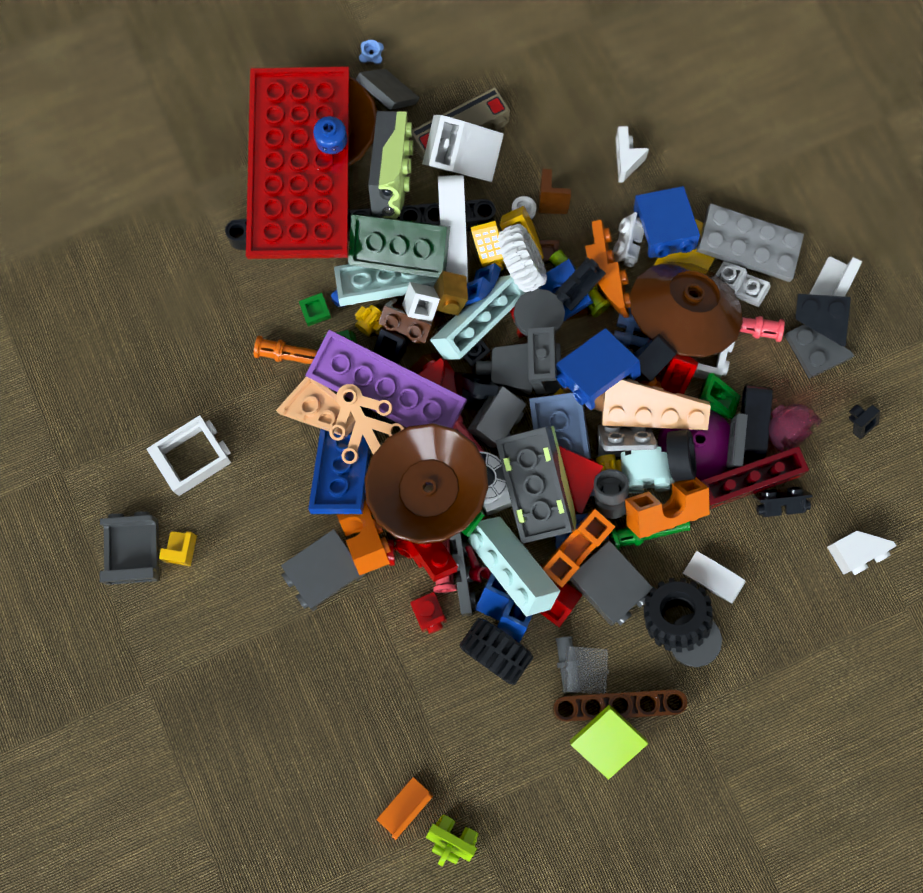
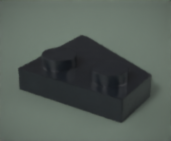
M797 294L795 319L837 344L846 346L851 297Z

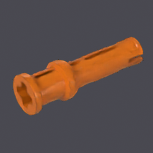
M259 335L254 346V358L262 356L275 359V362H282L284 359L311 364L314 359L312 357H315L318 350L286 345V342L280 339L278 342L266 340Z

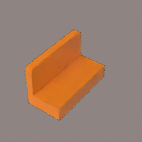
M413 777L376 820L396 840L434 795Z

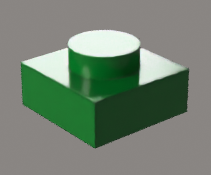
M322 293L298 301L308 327L331 319Z

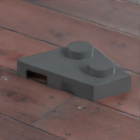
M805 324L787 332L785 335L809 379L854 357L850 350Z

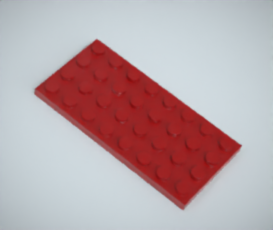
M349 67L250 68L246 225L247 259L348 258ZM323 117H337L345 125L348 138L347 144L337 154H326L319 150L315 143L313 135L314 126Z

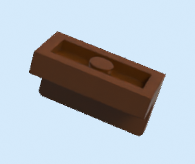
M542 169L538 213L568 214L571 189L551 188L552 169Z

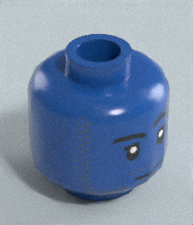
M326 116L319 119L314 126L313 135L319 150L331 155L337 154L345 148L348 140L345 125L340 119Z

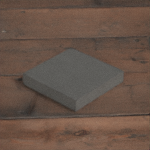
M387 69L359 72L356 78L360 85L390 110L416 105L420 98Z

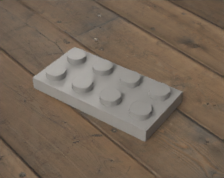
M710 204L706 212L696 252L790 282L794 278L804 234Z

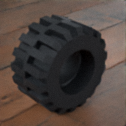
M669 578V583L665 584L661 581L658 583V589L653 587L650 590V597L646 596L644 606V618L651 639L655 638V643L659 647L664 644L665 650L671 651L672 647L676 648V652H682V648L686 647L688 651L694 650V644L702 645L703 638L707 639L709 637L710 629H712L713 625L711 599L709 596H706L705 589L703 587L697 589V583L691 581L690 584L686 583V578H680V582H675L674 578ZM677 605L685 606L694 613L693 618L682 625L671 624L662 616L668 608Z
M478 618L459 644L462 651L505 682L513 685L517 683L534 658L527 648L482 618Z

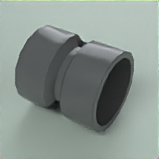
M608 469L597 474L594 479L595 508L605 518L615 519L626 513L625 499L629 498V482L623 472Z

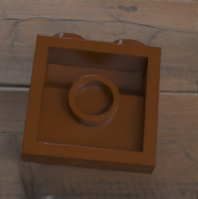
M404 295L395 296L384 305L378 324L384 326L387 330L408 336V339L415 343H426L432 337L435 327L442 321L445 313L436 311L432 322L408 317L402 306Z

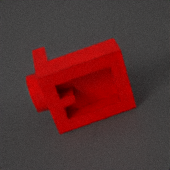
M434 592L410 602L422 633L428 631L429 634H432L444 628L442 624L447 621Z

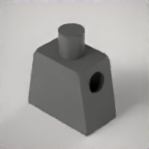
M528 343L492 348L491 361L476 360V376H491L492 383L499 387H505L512 394L531 397L532 384L529 381Z

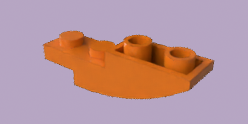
M602 220L592 221L595 244L585 246L587 257L589 259L592 258L606 273L598 282L605 297L624 318H628V308L631 305L630 293L625 291V285L629 284L626 270H621L619 263L615 262L613 250H609L608 243L612 242L609 227L605 228Z

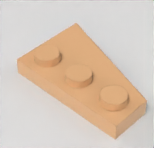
M306 376L276 411L280 415L330 432L331 427L336 424L341 407L337 403L336 394ZM350 413L345 426L347 431L346 437L352 432L356 422L352 413ZM336 428L334 430L335 434L342 436L343 432L341 428Z

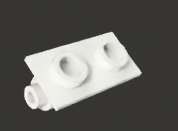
M637 212L622 219L618 227L620 232L619 238L613 248L615 262L624 261V265L627 267H633L637 263L641 246L634 244L633 241L641 243L644 235L641 220L636 218Z

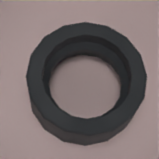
M687 429L668 432L666 440L667 458L672 479L674 481L695 479L697 466L691 431Z

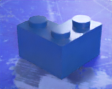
M491 574L475 610L498 620L497 627L520 643L532 615L525 616L496 577Z

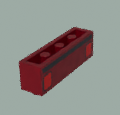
M798 446L710 477L701 482L709 487L710 510L800 478L809 471V468Z

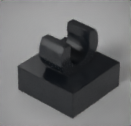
M856 404L849 411L852 414L849 420L854 423L853 434L860 440L879 424L880 410L873 405L865 411Z

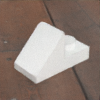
M619 126L615 138L618 182H624L646 160L649 149H633V136H629L628 126Z

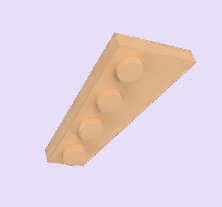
M622 379L604 392L602 426L708 430L711 405L705 400L680 393L674 394L664 391L659 387L639 384L638 381L631 379Z

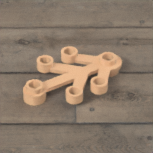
M353 384L343 385L338 390L336 400L341 408L336 424L330 429L331 438L341 441L346 437L347 431L345 426L350 413H352L356 420L348 448L342 452V460L345 463L354 464L357 462L362 436H364L374 454L381 445L373 430L392 436V429L399 426L401 430L404 429L398 423L389 424L366 417L361 408L362 406L374 409L378 414L388 416L393 411V406L389 401H378L362 395L360 388ZM348 392H352L354 395L351 402L345 400V395ZM383 403L389 405V410L386 413L380 411V406ZM336 428H341L343 432L339 438L334 436ZM348 451H352L355 454L352 461L346 459Z

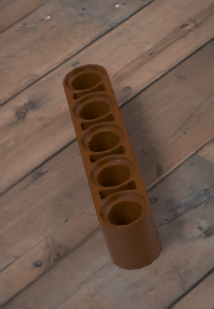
M679 690L564 696L554 702L552 712L555 718L562 722L593 720L608 705L612 707L613 701L616 698H621L626 704L625 711L620 714L623 718L681 714L685 711L688 701L685 694ZM670 695H675L679 699V707L676 710L670 709L667 705V699ZM644 696L650 698L653 703L652 709L649 712H645L640 708V700ZM588 700H594L599 705V711L594 716L586 712L585 704ZM563 701L570 703L572 706V713L568 717H563L558 712V705Z

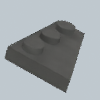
M460 532L452 536L450 540L453 546V559L458 565L456 583L461 615L463 617L473 615L472 608H476L477 605L475 592H469L468 582H473V580L469 576L471 566H466L465 556H468L465 546L468 545L467 540L462 541Z

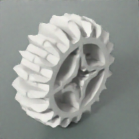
M521 224L508 226L499 232L498 245L510 276L514 279L519 289L526 293L545 285L547 275L542 256L527 229Z

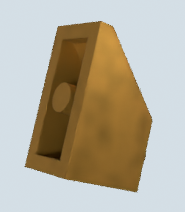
M442 271L433 286L440 298L436 311L458 316L468 301L467 278L463 275Z

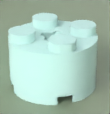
M657 446L654 450H631L629 455H626L625 451L621 452V470L627 476L629 493H642L645 488H655V491L658 492L670 490V485L675 483L671 477L667 452H662L661 447Z

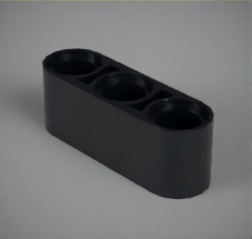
M749 384L744 386L740 414L748 415L744 457L764 459L766 457L773 390L770 387Z

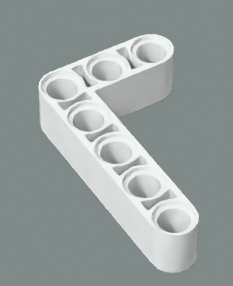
M438 176L440 225L450 226L446 271L466 276L468 283L464 176Z

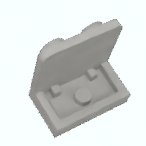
M598 425V457L608 454L620 457L623 451H625L626 455H629L631 450H654L657 448V442L651 428Z

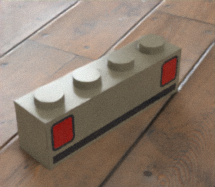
M496 87L442 115L487 129L500 130L509 122L510 110ZM432 120L412 130L411 140H413L414 148L422 161Z

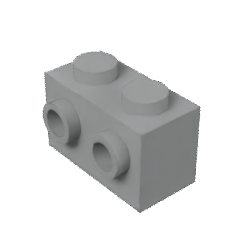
M498 387L497 396L487 397L467 430L489 448L497 447L495 440L511 436L509 432L513 425H516L524 415L522 411L526 403L505 387Z

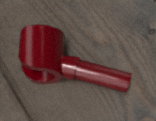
M471 544L465 546L472 566L469 571L470 578L481 582L480 574L484 578H490V570L487 567L480 566Z

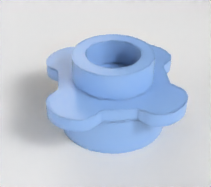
M375 40L362 42V53L359 55L360 62L380 64L382 62L381 52L384 50L383 44Z

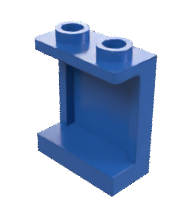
M684 186L635 195L633 210L634 213L637 212L636 218L640 217L648 242L649 258H663L669 254L679 252L688 253L697 248L700 233Z
M606 328L556 363L558 372L556 378L560 385L565 389L568 387L573 392L576 401L580 405L585 404L590 410L595 408V399L623 378L628 376L631 380H635L641 375L640 360Z

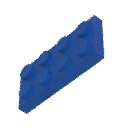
M320 429L308 508L310 514H363L366 492L365 476L369 467L371 452L364 436H362L358 449L359 458L357 462L347 464L342 460V452L348 448L352 432L343 440L337 441L331 438L329 431ZM334 433V436H335V437H337V438L341 437V435H338V434H335V433ZM348 451L346 459L352 461L355 454L352 451Z

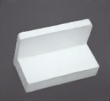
M828 257L810 294L845 297L862 261L853 257L848 264H845L833 257Z

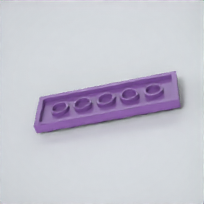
M328 330L305 375L336 392L343 385L353 384L360 388L362 395L378 401H389L393 406V411L385 417L406 428L408 426L430 423L453 428L467 402L466 398L331 330ZM348 392V393L345 395L346 397L350 398L351 400H353V398H354V395H353L352 392ZM383 403L380 406L382 413H386L389 410L387 403Z

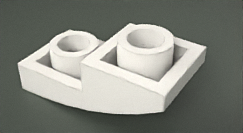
M723 261L716 273L719 278L731 287L738 299L756 307L761 305L770 289V282L747 274L745 268Z
M696 551L683 572L686 577L706 587L710 592L733 604L746 582L732 571Z

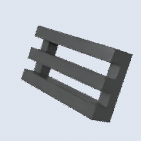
M739 413L731 419L726 463L727 469L730 470L743 466L748 418L746 414Z

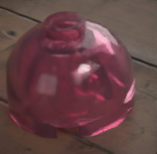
M793 403L785 407L782 404L771 413L773 418L770 420L768 427L769 439L780 453L784 452L785 447L788 449L795 448L813 433L810 430L813 424L818 427L822 420L806 405Z

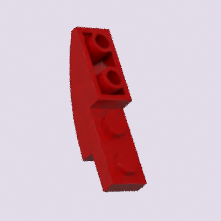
M403 540L418 567H424L433 582L457 572L458 565L442 542L417 544Z

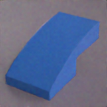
M496 263L476 270L474 281L467 283L468 301L464 306L482 300L492 291L501 271V268Z

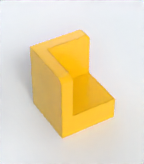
M186 531V533L170 532L167 549L161 548L159 559L166 563L191 566L197 535Z

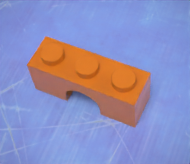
M697 477L693 480L672 483L671 497L663 505L649 491L625 499L627 527L639 538H643L710 515L709 487Z
M364 500L363 514H337L345 536L359 533L357 536L346 540L359 575L390 564L386 553L391 552L385 537L380 538L379 534L383 533L382 527L372 518L373 514L366 500Z
M592 509L578 524L575 531L570 533L541 566L542 569L562 588L580 568L579 566L583 560L604 541L615 526L596 509Z

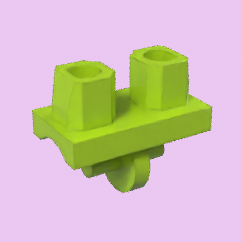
M445 814L440 817L436 824H432L426 836L428 840L436 843L432 852L441 856L438 865L443 867L446 860L456 865L460 857L470 862L477 850L475 844L478 833L465 827L460 838L450 833L455 821Z

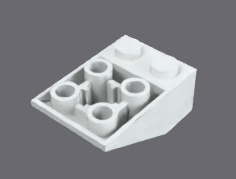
M434 115L422 164L492 182L504 134L447 116Z

